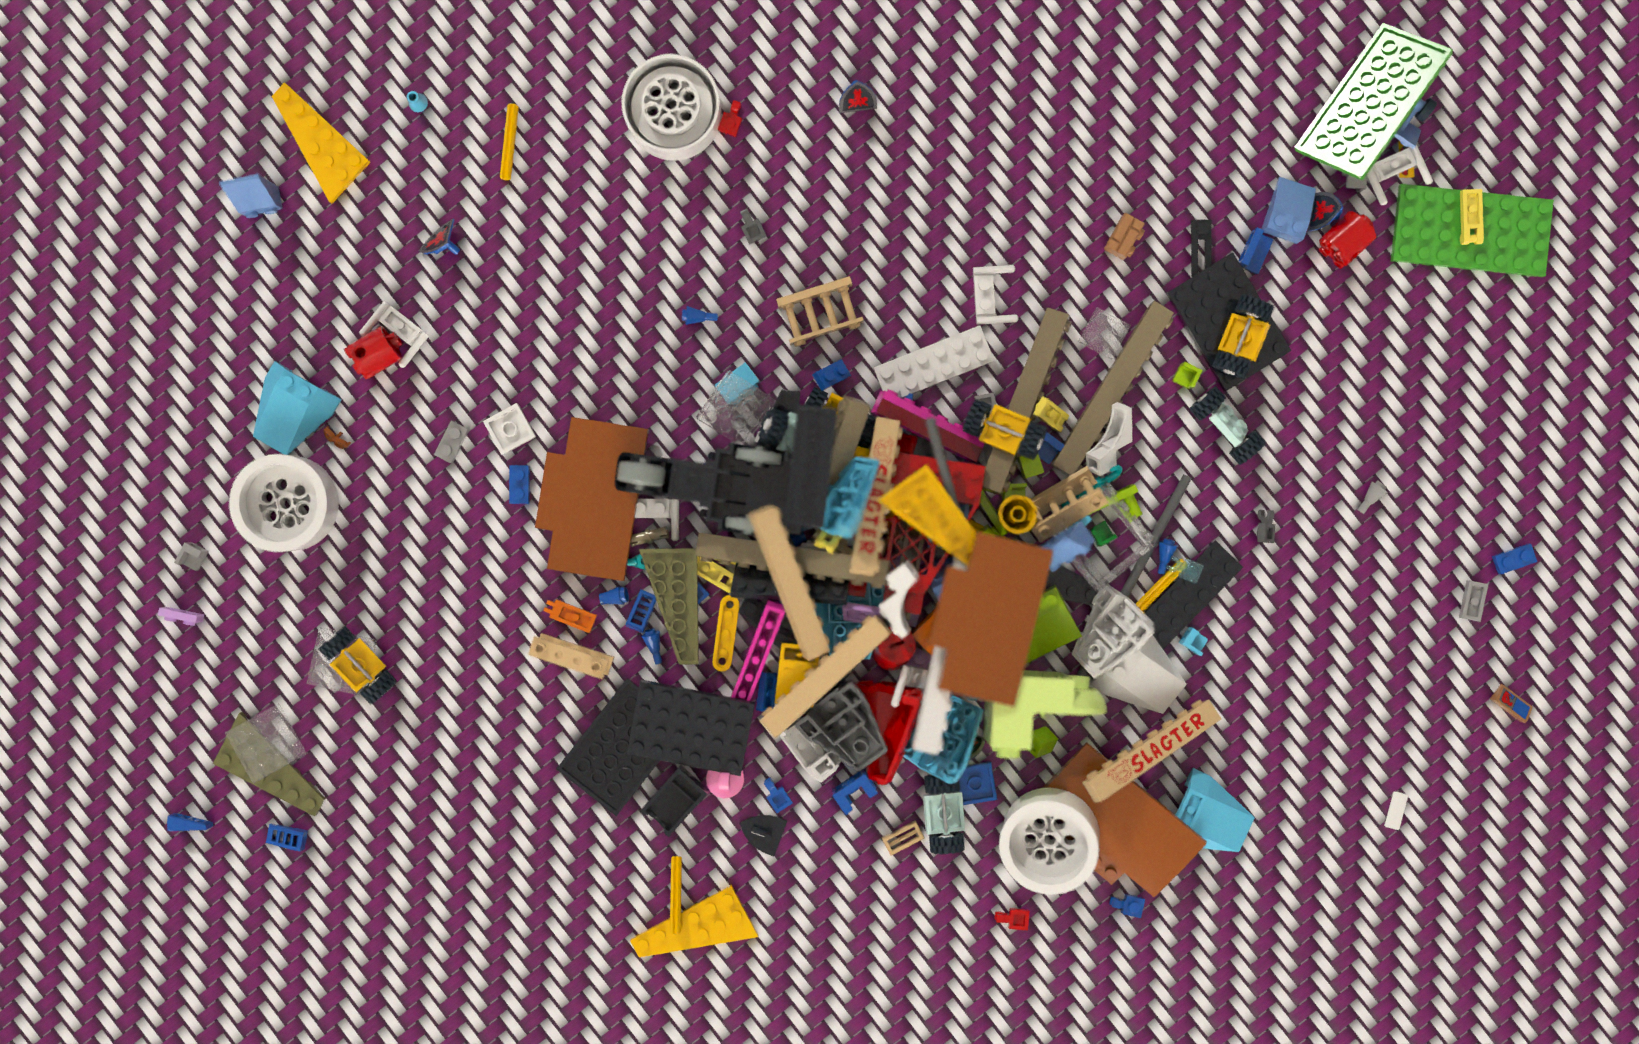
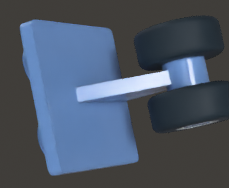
M1428 98L1426 101L1420 99L1394 137L1399 139L1402 145L1414 149L1421 130L1411 124L1410 121L1414 115L1419 121H1425L1435 109L1437 102L1432 98Z

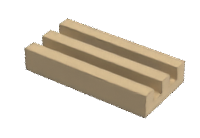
M916 820L882 837L890 856L924 839ZM915 827L914 830L888 843V840L892 839L893 837ZM918 833L919 836L901 844L900 846L894 849H891V846Z

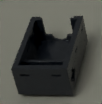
M680 765L641 808L640 812L644 816L649 815L657 820L664 828V834L669 837L708 794L709 790Z

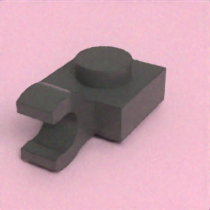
M748 209L740 212L745 222L741 229L749 245L767 237L759 219L753 221Z
M1258 510L1257 515L1262 523L1258 525L1257 542L1274 543L1276 525L1273 524L1274 511L1268 510L1265 517V510Z

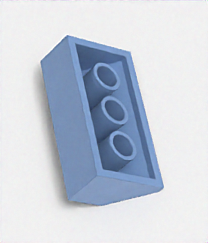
M1079 522L1037 547L1054 551L1049 568L1053 572L1063 562L1068 564L1076 558V555H1084L1091 550L1090 546L1095 540L1084 524Z

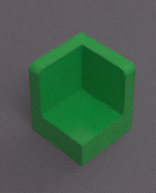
M1102 521L1088 529L1097 547H1102L1117 538L1116 534L1111 532L1106 521Z

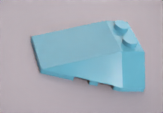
M274 361L264 379L253 437L280 453L289 455L306 437L315 432L324 421L332 417L342 399L324 389H320L294 374L292 370Z
M855 456L838 474L840 478L833 486L829 484L824 528L819 529L828 534L850 539L856 534L864 516L880 461Z

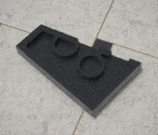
M1061 565L1053 572L1049 570L1044 590L1056 585L1063 600L1093 605L1092 601L1102 587Z

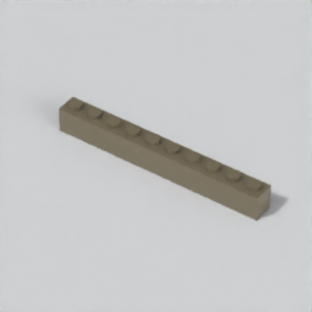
M1156 301L1150 303L1065 440V446L1052 461V467L1068 477L1082 469L1083 466L1080 464L1084 458L1086 459V453L1091 450L1094 442L1097 443L1103 434L1101 433L1104 426L1107 427L1109 424L1112 405L1116 402L1122 404L1123 400L1121 398L1123 394H1128L1131 390L1133 378H1137L1143 370L1141 365L1152 356L1153 351L1151 349L1154 344L1158 345L1163 338L1161 333L1164 328L1168 329L1173 322L1171 317L1174 312Z
M1047 307L1008 410L1035 421L1036 416L1033 414L1035 407L1041 397H1044L1045 392L1042 391L1044 386H1048L1051 374L1049 373L1051 368H1055L1058 357L1056 355L1058 349L1062 350L1065 342L1063 336L1065 332H1069L1072 324L1069 314ZM993 447L986 465L982 490L1001 497L1004 492L1007 493L1011 483L1008 481L1011 474L1014 475L1017 468V463H1015L1017 456L1021 457L1018 453L1019 449L1016 455H1012Z
M699 533L695 556L701 557L700 561L712 563V559L719 560V564L731 565V562L738 563V567L749 568L750 565L757 566V570L768 571V565L758 541ZM793 547L796 553L794 556L795 561L802 568L803 573L801 577H806V574H813V578L825 580L826 576L832 577V581L844 583L845 579L852 580L851 584L863 586V582L871 583L870 587L882 589L883 585L888 586L886 576L890 573L892 564L889 561L880 560L879 571H875L872 577L849 572L851 555L832 554L825 551Z

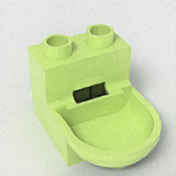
M1024 670L1015 707L985 700L983 737L992 747V751L997 752V757L1020 758L1021 749H1031L1034 714L1040 713L1042 718H1044L1045 713L1101 715L1106 714L1107 705L1101 692L1096 688L1089 687L1090 677L1067 675L1063 672Z

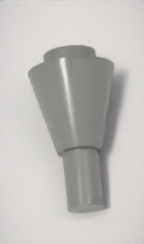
M1378 480L1376 483L1371 482L1364 498L1365 500L1357 510L1364 514L1371 504L1373 505L1388 493L1385 490L1387 487Z

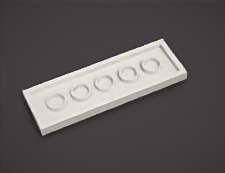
M979 325L876 366L873 369L882 391L890 389L898 393L897 397L903 398L909 393H916L994 361V358Z

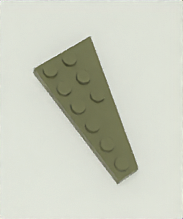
M696 548L639 549L679 665L699 664L698 559L695 556Z
M240 712L213 764L313 816H317L326 798L311 782H308L300 774L301 772L297 768H294L288 762V759L269 739H266L254 724L252 725L246 718L247 716Z

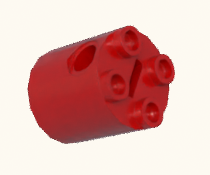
M1349 211L1320 238L1321 247L1319 251L1325 257L1329 255L1333 263L1342 269L1376 239L1373 222L1364 214L1359 215Z
M379 326L344 348L346 355L354 361L352 365L357 374H362L365 379H370L403 358L399 347L403 345L400 338L395 332L389 334L383 326Z
M889 626L888 628L892 633L872 653L874 660L880 667L885 670L894 671L902 668L911 659L916 651V642L911 631L901 638Z

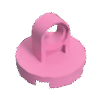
M708 770L706 776L707 787L717 797L731 798L742 789L744 772L742 770L741 776H736L730 773Z

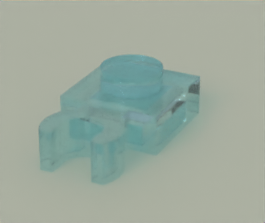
M1172 556L1171 560L1175 561L1177 565L1175 567L1168 565L1167 569L1171 572L1179 571V578L1197 584L1204 565L1187 558L1182 563L1178 557Z

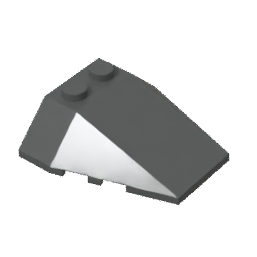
M852 680L838 685L817 701L813 708H809L794 724L810 742L814 741L822 746V749L826 752L830 751L835 754L839 760L858 772L888 751V747L865 695Z

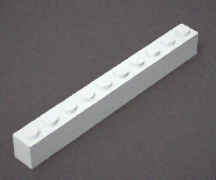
M954 556L952 567L966 570L967 565ZM934 646L912 748L937 755L938 750L941 751L944 739H941L942 731H946L948 719H945L947 711L950 712L952 700L950 699L951 692L937 688L946 649Z

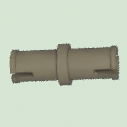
M667 526L653 530L645 529V532L633 534L631 546L644 543L652 544L653 541L669 538V531L666 530Z

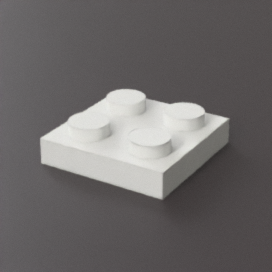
M518 403L483 421L501 455L536 437Z

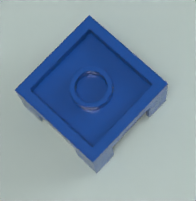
M864 768L832 789V795L845 815L853 810L851 806L852 801L848 794H853L860 786H862L869 798L878 794L876 785L869 779L868 773Z

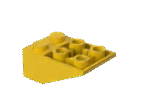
M781 643L775 704H778L776 700L784 693L787 696L792 692L790 687L798 680L800 683L806 679L804 675L811 668L815 670L818 668L819 656L809 661L803 657L799 645Z

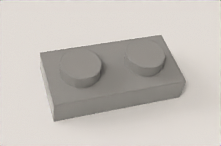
M451 421L434 455L453 464L469 429Z
M1466 580L1459 618L1481 622L1488 584Z

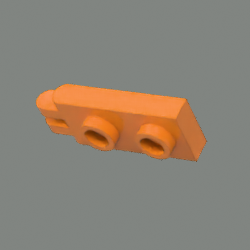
M558 599L555 602L547 600L546 604L553 606V608L544 607L543 611L549 613L550 618L591 633L597 618L596 614Z

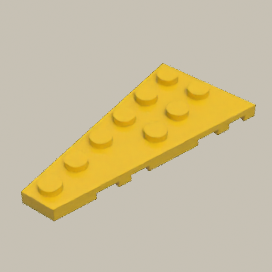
M284 82L272 95V98L328 201L332 204L371 162Z
M927 465L877 500L967 565L975 531Z
M730 885L681 912L680 934H670V918L631 938L630 942L638 957H645L756 938L759 935L733 886Z

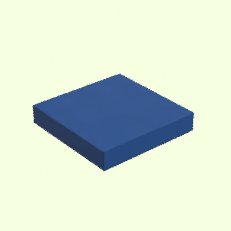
M991 761L967 765L959 777V791L962 792L963 805L997 800Z

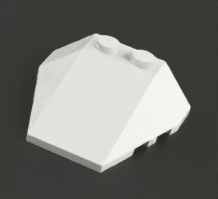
M1107 583L1102 586L1094 597L1091 613L1085 619L1087 621L1084 631L1080 632L1082 637L1077 639L1072 652L1076 660L1094 679L1099 678L1140 649L1154 632L1153 622L1131 599Z
M1153 635L1148 638L1140 649L1099 678H1093L1090 682L1091 685L1107 696L1161 714L1166 711L1187 685Z
M798 718L780 734V737L801 766L821 783L837 770L841 760L830 751L826 752L823 750V747L814 741L810 742L794 726L799 720Z

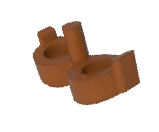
M329 426L324 429L323 432L326 439L334 442L336 447L344 449L351 444V442L340 438L343 435L342 432L335 436L329 429Z

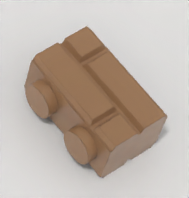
M1124 213L1107 241L1104 250L1121 260H1124L1127 256L1131 257L1136 248L1133 246L1136 239L1140 240L1145 232L1142 229L1145 225L1144 222Z

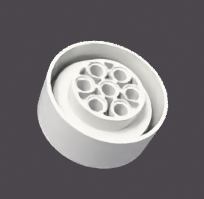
M664 54L650 58L632 72L623 90L622 111L625 122L639 146L655 157L672 161L691 158L705 150L718 132L722 109L716 84L710 73L691 58L677 54ZM672 83L679 84V87L675 90L669 88ZM654 90L661 91L658 97L651 96ZM687 95L694 96L691 102H686L684 99ZM669 102H675L676 107L674 109H668L667 104ZM652 109H657L658 114L656 116H650L648 115L649 111ZM690 114L692 117L689 121H683L682 116ZM672 121L674 124L671 128H665V122Z
M282 454L267 455L248 464L235 479L229 499L230 514L238 532L252 545L273 552L303 550L320 542L332 529L339 507L336 486L330 475L320 465L307 458ZM283 480L287 482V487L284 490L281 487ZM301 486L305 487L304 495H300L299 488ZM268 493H271L273 496L271 502L267 500ZM286 499H290L291 506L289 508H286L285 506ZM306 504L309 506L307 514L303 512V507ZM273 511L277 515L275 521L271 519V513ZM291 517H293L295 520V524L293 527L289 525V519Z
M1040 788L1027 792L1011 805L1005 816L999 840L1002 862L1014 880L1029 890L1042 894L1069 892L1083 884L1096 866L1100 840L1098 822L1090 807L1081 798L1068 791L1058 788ZM1041 818L1045 822L1041 824L1036 822V819ZM1062 819L1064 823L1058 824L1055 820ZM1033 834L1036 838L1029 839L1026 835ZM1046 835H1053L1055 839L1050 840ZM1072 835L1075 839L1068 840L1065 836ZM1038 850H1042V851H1044L1046 854H1044V855H1039V854L1037 853V851H1038ZM1063 851L1065 855L1060 856L1056 852Z

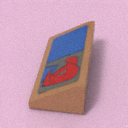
M1500 684L1490 698L1518 721L1523 723L1528 721L1533 707L1505 685Z

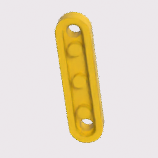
M730 595L722 598L719 608L712 661L714 668L718 671L728 670L733 658L740 603L738 598H733ZM728 601H732L734 603V606L732 608L727 607ZM720 658L726 659L724 665L719 663Z

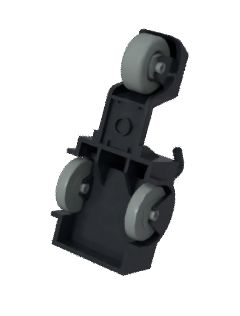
M730 442L729 450L716 448V453L710 452L708 454L710 460L706 459L705 463L621 452L618 457L614 480L615 488L618 491L699 502V507L708 508L707 510L701 509L700 516L706 517V521L718 522L717 530L754 536L756 534L748 514L771 505L780 511L782 517L780 519L781 525L786 528L788 533L800 534L801 532L800 525L784 524L791 459H788V450L780 451Z

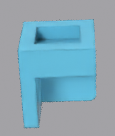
M1188 627L1178 643L1196 655L1202 656L1203 652L1201 650L1208 639L1201 635L1199 631Z

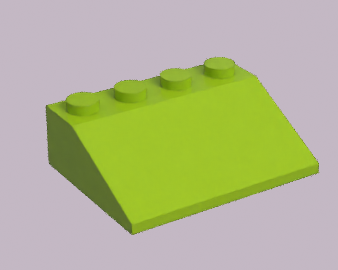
M1056 585L1043 591L1026 663L1082 637Z

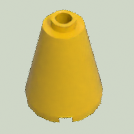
M1012 495L1006 498L998 510L1000 524L1005 530L1013 534H1022L1031 530L1037 520V508L1034 502L1022 495Z

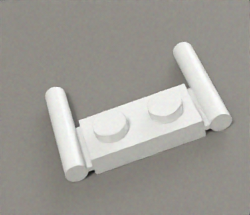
M1417 145L1414 149L1409 147L1376 162L1368 172L1367 177L1380 205H1386L1388 201L1379 182L1416 165L1425 184L1430 185L1433 182Z
M1014 265L973 267L976 325L1018 321L1017 315L995 316L993 274L1013 273L1015 271Z
M384 300L360 330L359 334L362 337L368 334L378 320L392 332H395L411 346L398 363L400 367L404 368L428 339L429 335Z
M638 499L635 518H671V539L673 541L679 540V499Z
M903 665L891 705L898 707L905 685L925 689L929 669Z

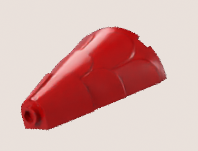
M873 681L854 682L865 695L888 747L886 753L866 766L870 780L876 781L879 785H887L893 780L903 759L904 749L919 716L924 693L918 688L905 685L898 707H893L891 702L897 686L896 682L881 681V683L877 682L874 684Z

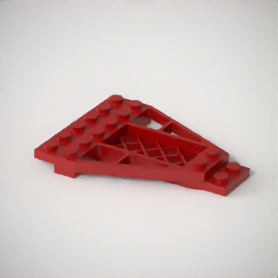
M900 452L898 457L894 458L893 465H896L895 476L890 478L893 489L926 465L944 488L936 458ZM947 460L958 503L973 506L966 518L969 523L980 505L986 466ZM894 513L892 518H886L887 522L892 523L886 558H883L882 553L878 552V559L891 562L896 569L897 567L893 560L902 554L906 561H908L904 552L911 547L915 548L919 556L911 560L910 563L912 564L919 558H922L927 567L918 572L920 577L909 587L904 600V612L921 615L924 595L950 553L946 551L938 565L934 567L937 543L933 541L931 545L927 536L920 532L922 537L912 542L907 533L915 527L912 526L905 531L899 523L904 519H898L899 516ZM898 524L903 533L895 538ZM905 535L911 544L901 550L896 541ZM925 539L930 548L920 553L915 544ZM895 544L900 552L891 558L893 545ZM931 551L928 564L923 556ZM928 570L927 575H921L923 572ZM889 585L884 586L883 601L896 593Z

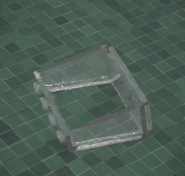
M1105 483L1099 488L1107 499L1109 506L1142 546L1104 576L1101 575L1085 554L1076 555V558L1071 562L1097 593L1154 546L1153 540L1155 539L1148 530L1144 531L1140 526L1142 525L1140 519L1136 515L1132 516L1128 510L1130 508L1125 501H1120L1116 497L1117 492L1111 485L1107 486ZM1063 529V530H1061L1060 532L1056 533L1055 535H1053V536H1051V537L1053 538L1054 536H1056V535L1062 533V532L1065 531V530Z

